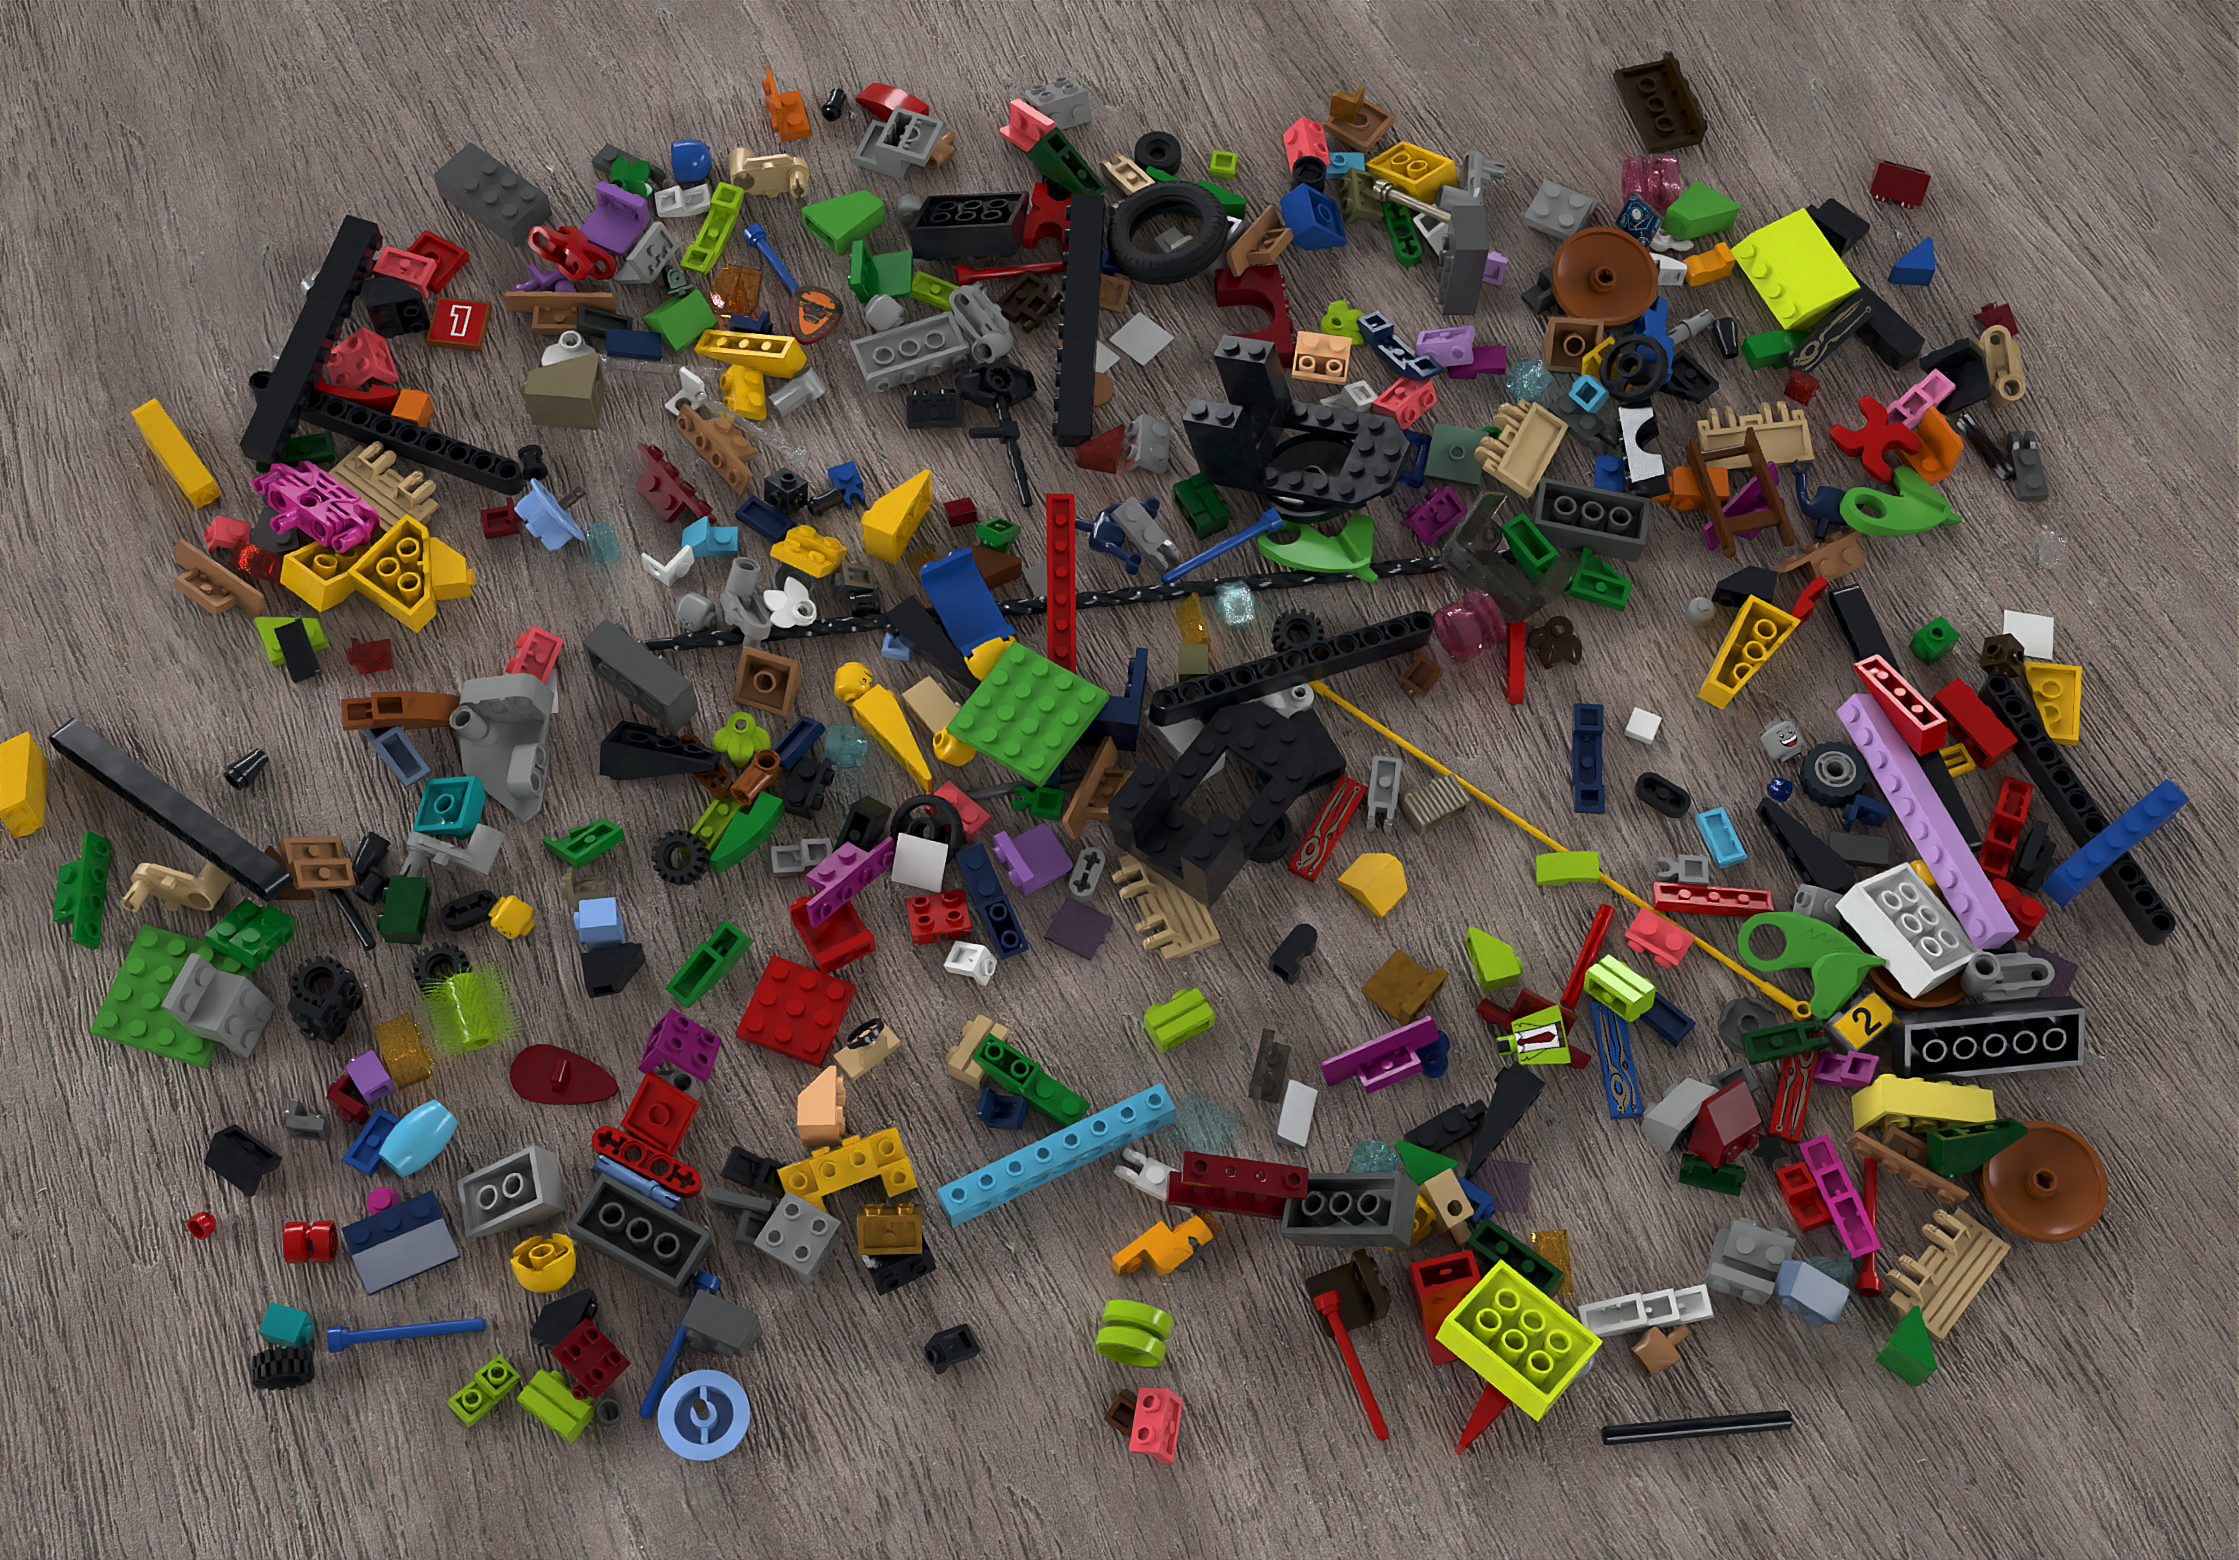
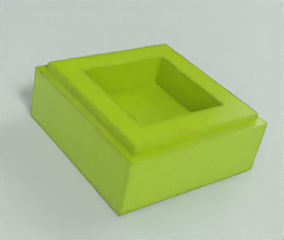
M1213 150L1209 176L1234 179L1238 153Z

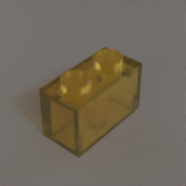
M406 1013L373 1027L391 1076L399 1091L434 1076L431 1065L436 1062L429 1046L426 1048L422 1046L420 1039L425 1038V1034L419 1020L413 1022L409 1014Z

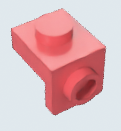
M216 515L212 524L206 526L204 541L208 542L207 552L214 553L217 546L245 552L248 549L250 522Z

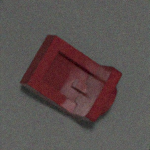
M1995 301L1980 307L1982 312L1973 315L1974 320L1983 319L1986 330L1994 325H2002L2008 329L2011 336L2019 333L2009 303L1997 305Z
M512 496L506 497L507 506L480 510L486 539L519 534L518 522H523V519L514 509L516 506H514Z
M344 1073L340 1079H336L330 1085L326 1099L332 1108L337 1110L335 1114L349 1124L354 1120L363 1126L370 1115L363 1104L349 1097L356 1085L351 1076Z

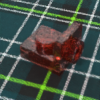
M1795 368L1789 377L1783 394L1807 407L1819 390V380Z
M357 636L351 637L352 648H348V656L351 665L356 664L360 675L395 668L390 639L360 644Z

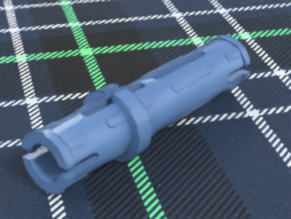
M605 1155L599 1156V1160H596L594 1163L593 1173L598 1175L603 1173L674 1213L673 1209L679 1210L682 1198L662 1189L658 1182L644 1179L607 1158Z

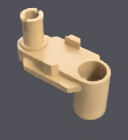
M736 148L728 155L731 185L744 188L745 193L748 192L752 196L766 194L768 198H774L780 192L790 191L793 197L798 198V191H800L801 198L806 196V182L809 179L810 173L808 164L804 159L791 157L788 154L754 157L753 153L746 148Z
M2002 325L1991 326L1983 332L1978 346L1984 352L1992 394L1988 399L1996 407H2005L2020 399L2026 391L2019 343L2011 338L2010 332L2006 327ZM2004 384L2010 388L2011 396L2005 393Z
M210 861L206 863L197 878L193 875L154 863H141L132 874L131 881L133 885L121 899L120 904L127 911H130L132 908V912L135 913L140 909L148 894H151L157 898L167 900L164 907L173 912H176L181 905L196 910L211 911L233 878Z

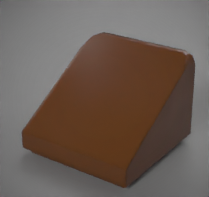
M1124 1389L1119 1392L1104 1420L1130 1438L1138 1396L1130 1390Z

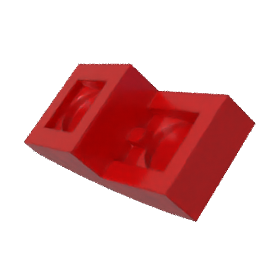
M1821 575L1806 587L1796 601L1790 615L1801 620L1797 627L1809 620L1815 607L1814 602L1822 597L1828 585V582Z
M1803 1161L1775 1171L1774 1175L1778 1186L1802 1234L1831 1223L1832 1216L1817 1194L1818 1185Z

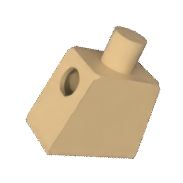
M1449 1168L1424 1182L1419 1187L1418 1193L1424 1196L1434 1210L1436 1221L1432 1218L1431 1224L1436 1232L1441 1235L1450 1230L1458 1246L1467 1242L1473 1234L1466 1220L1474 1215V1211L1452 1169Z

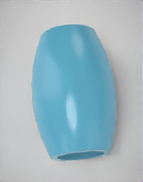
M433 1099L411 1111L393 1128L383 1143L379 1156L394 1172L405 1178L422 1169L444 1149L451 1139L458 1121L443 1105Z

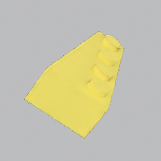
M1883 1074L1878 1076L1871 1086L1864 1087L1851 1097L1855 1132H1866L1869 1126H1880L1881 1132H1885L1886 1128L1892 1125L1898 1129L1912 1127V1133L1924 1134L1927 1130L1996 1120L1993 1090L1980 1089L1978 1085L1973 1084L1957 1086L1952 1085L1949 1081L1933 1083L1925 1082L1923 1078L1919 1077L1902 1079L1896 1078L1894 1074Z

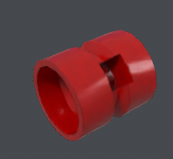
M334 1220L314 1221L312 1226H309L306 1221L286 1223L283 1233V1253L287 1264L306 1263L309 1258H312L315 1263L335 1261L338 1248V1234Z

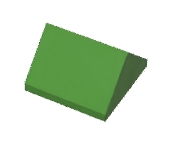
M687 288L688 293L671 297L642 317L643 321L655 333H661V339L676 354L700 338L706 329L711 330L719 324L698 288Z

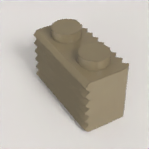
M1450 773L1445 777L1444 775L1435 777L1430 781L1429 786L1421 789L1416 787L1408 791L1404 796L1401 810L1408 819V822L1411 823V826L1414 827L1418 836H1422L1468 812L1472 800L1455 775Z

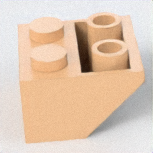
M1298 331L1291 378L1345 385L1352 338Z
M836 1065L829 1066L798 1095L797 1127L802 1147L840 1146V1135H845L846 1125L845 1117H843V1106H846V1089L844 1087L843 1076H838Z

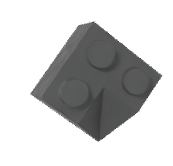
M698 1289L681 1322L691 1348L703 1354L711 1351L732 1358L733 1355L743 1358L763 1333L756 1313L701 1289Z

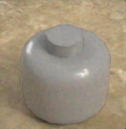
M913 194L902 195L898 199L896 206L898 219L903 223L912 224L923 205L921 199Z
M1694 598L1686 609L1685 617L1687 622L1696 628L1709 626L1715 616V605L1707 598Z

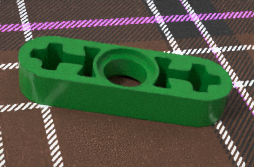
M1393 200L1387 201L1383 205L1384 217L1382 219L1397 261L1405 267H1413L1420 261L1422 248L1407 207ZM1394 212L1398 213V218L1396 221ZM1404 229L1409 234L1401 237L1396 235L1394 231ZM1406 245H1408L1409 253L1413 254L1412 256L1405 252Z

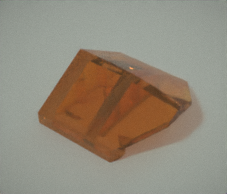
M726 264L723 272L713 282L708 296L713 314L731 317L734 313L740 316L751 317L759 304L763 277L762 270Z

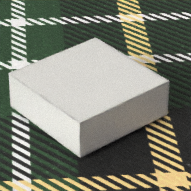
M1635 707L1624 735L1651 745L1662 717Z

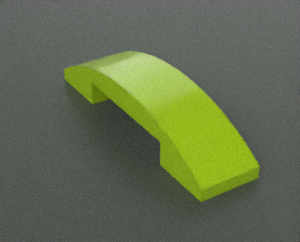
M719 182L710 201L711 210L694 245L689 244L680 263V268L703 275L710 271L731 235L743 201L744 188Z

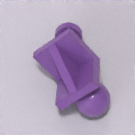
M533 263L528 265L531 280L524 285L518 284L514 289V292L519 290L533 292L537 289L540 292L575 291L574 285L559 270H538Z

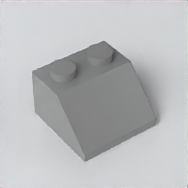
M1686 1078L1680 1085L1674 1082L1664 1092L1663 1096L1665 1099L1659 1105L1654 1101L1643 1112L1642 1115L1645 1119L1640 1128L1668 1153L1694 1128L1702 1102L1719 1090L1716 1087L1690 1078Z

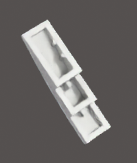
M1706 1284L1677 1291L1671 1288L1641 1295L1639 1292L1578 1306L1582 1325L1597 1337L1648 1331L1654 1326H1657L1659 1329L1714 1318Z

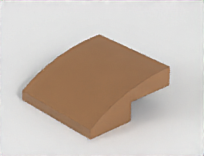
M340 836L283 837L279 842L286 870L291 875L296 890L354 888L356 886L350 858H344Z

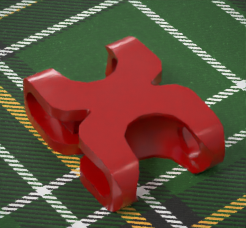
M1036 182L1031 196V212L1026 216L1023 248L1036 249L1039 240L1045 237H1054L1062 243L1061 254H1063L1069 248V244H1065L1064 235L1065 228H1070V221H1066V205L1071 204L1072 194L1066 200L1056 201L1047 194V183Z
M534 226L530 230L528 236L529 246L544 259L557 263V270L569 279L585 280L588 274L597 280H610L615 274L616 262L614 258L602 248L587 243L589 240L587 236L575 227L560 226L558 232L548 226ZM540 234L549 240L547 245L543 246L540 243ZM599 260L605 264L604 273L596 266Z
M1865 395L1859 400V410L1868 421L1866 426L1859 431H1850L1842 425L1836 424L1828 431L1831 441L1847 456L1856 457L1862 455V465L1865 472L1881 484H1887L1892 479V472L1882 459L1884 454L1891 449H1901L1909 455H1916L1923 449L1921 440L1903 423L1895 422L1888 425L1887 410L1875 399Z

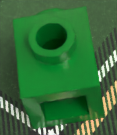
M1940 616L1917 631L1908 647L1912 650L1914 656L1922 660L1928 667L1953 650L1960 635Z

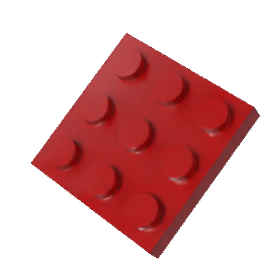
M772 955L736 1030V1038L821 1068L855 994L856 985Z

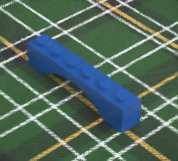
M2166 779L2056 868L2041 888L2062 908L2065 907L2127 851L2172 819L2189 798L2171 781Z

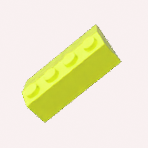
M1805 208L1751 233L1730 249L1784 330H1807L1861 289Z
M1501 1259L1445 1318L1435 1337L1537 1422L1559 1399L1603 1343L1600 1338Z

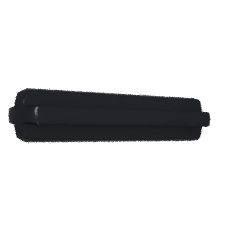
M1969 413L1960 416L1956 424L2003 481L2013 477L2016 470Z

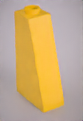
M156 398L131 411L146 444L196 509L212 503L221 496L215 480Z

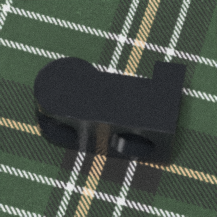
M1303 923L1294 927L1269 958L1268 969L1293 985L1300 975L1301 966L1299 963L1304 957L1310 956L1316 948L1318 939L1316 929L1309 924Z

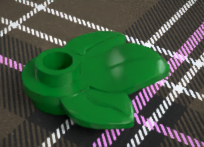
M619 156L611 166L612 179L608 184H615L620 188L623 186L624 191L638 194L647 199L653 192V188L646 183L650 176L649 162L637 161L629 165L624 156Z

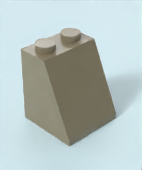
M591 353L529 370L527 381L522 382L521 396L526 399V413L530 414L533 425L598 430L607 387L600 354Z

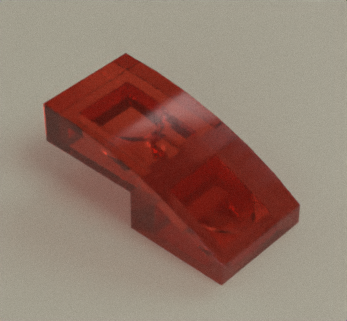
M239 539L228 565L285 587L280 583L284 556Z

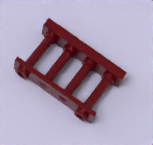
M1184 1151L1182 1172L1170 1171L1167 1175L1166 1205L1283 1220L1286 1198L1307 1199L1308 1168Z

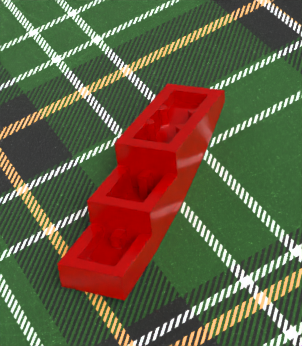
M2005 776L1984 835L1982 850L1979 851L1977 862L1987 879L1991 882L1995 878L2002 880L2006 878L2010 859L2015 851L2020 830L2024 825L2034 787L2009 776Z

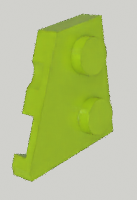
M254 618L273 667L286 663L274 628L292 623L297 618ZM301 618L314 652L329 647L318 619Z

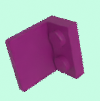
M670 1008L652 1028L637 1069L646 1074V1072L652 1071L656 1066L660 1068L668 1060L700 1081L706 1082L710 1077L721 1039Z

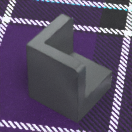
M1549 266L1540 271L1537 285L1522 294V300L1537 315L1557 303L1551 286V268Z

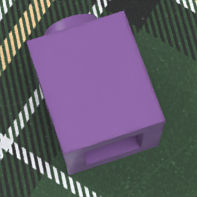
M373 1049L367 1053L356 1055L349 1064L345 1065L368 1105L396 1090Z

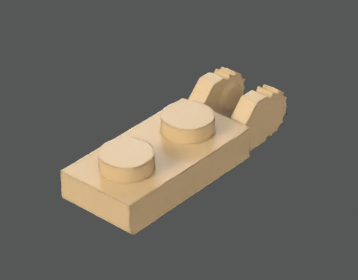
M1120 153L1113 156L1115 166L1106 159L1099 163L1103 174L1108 179H1111L1128 196L1134 192L1137 193L1141 188L1150 187L1151 184H1155V181L1133 161Z

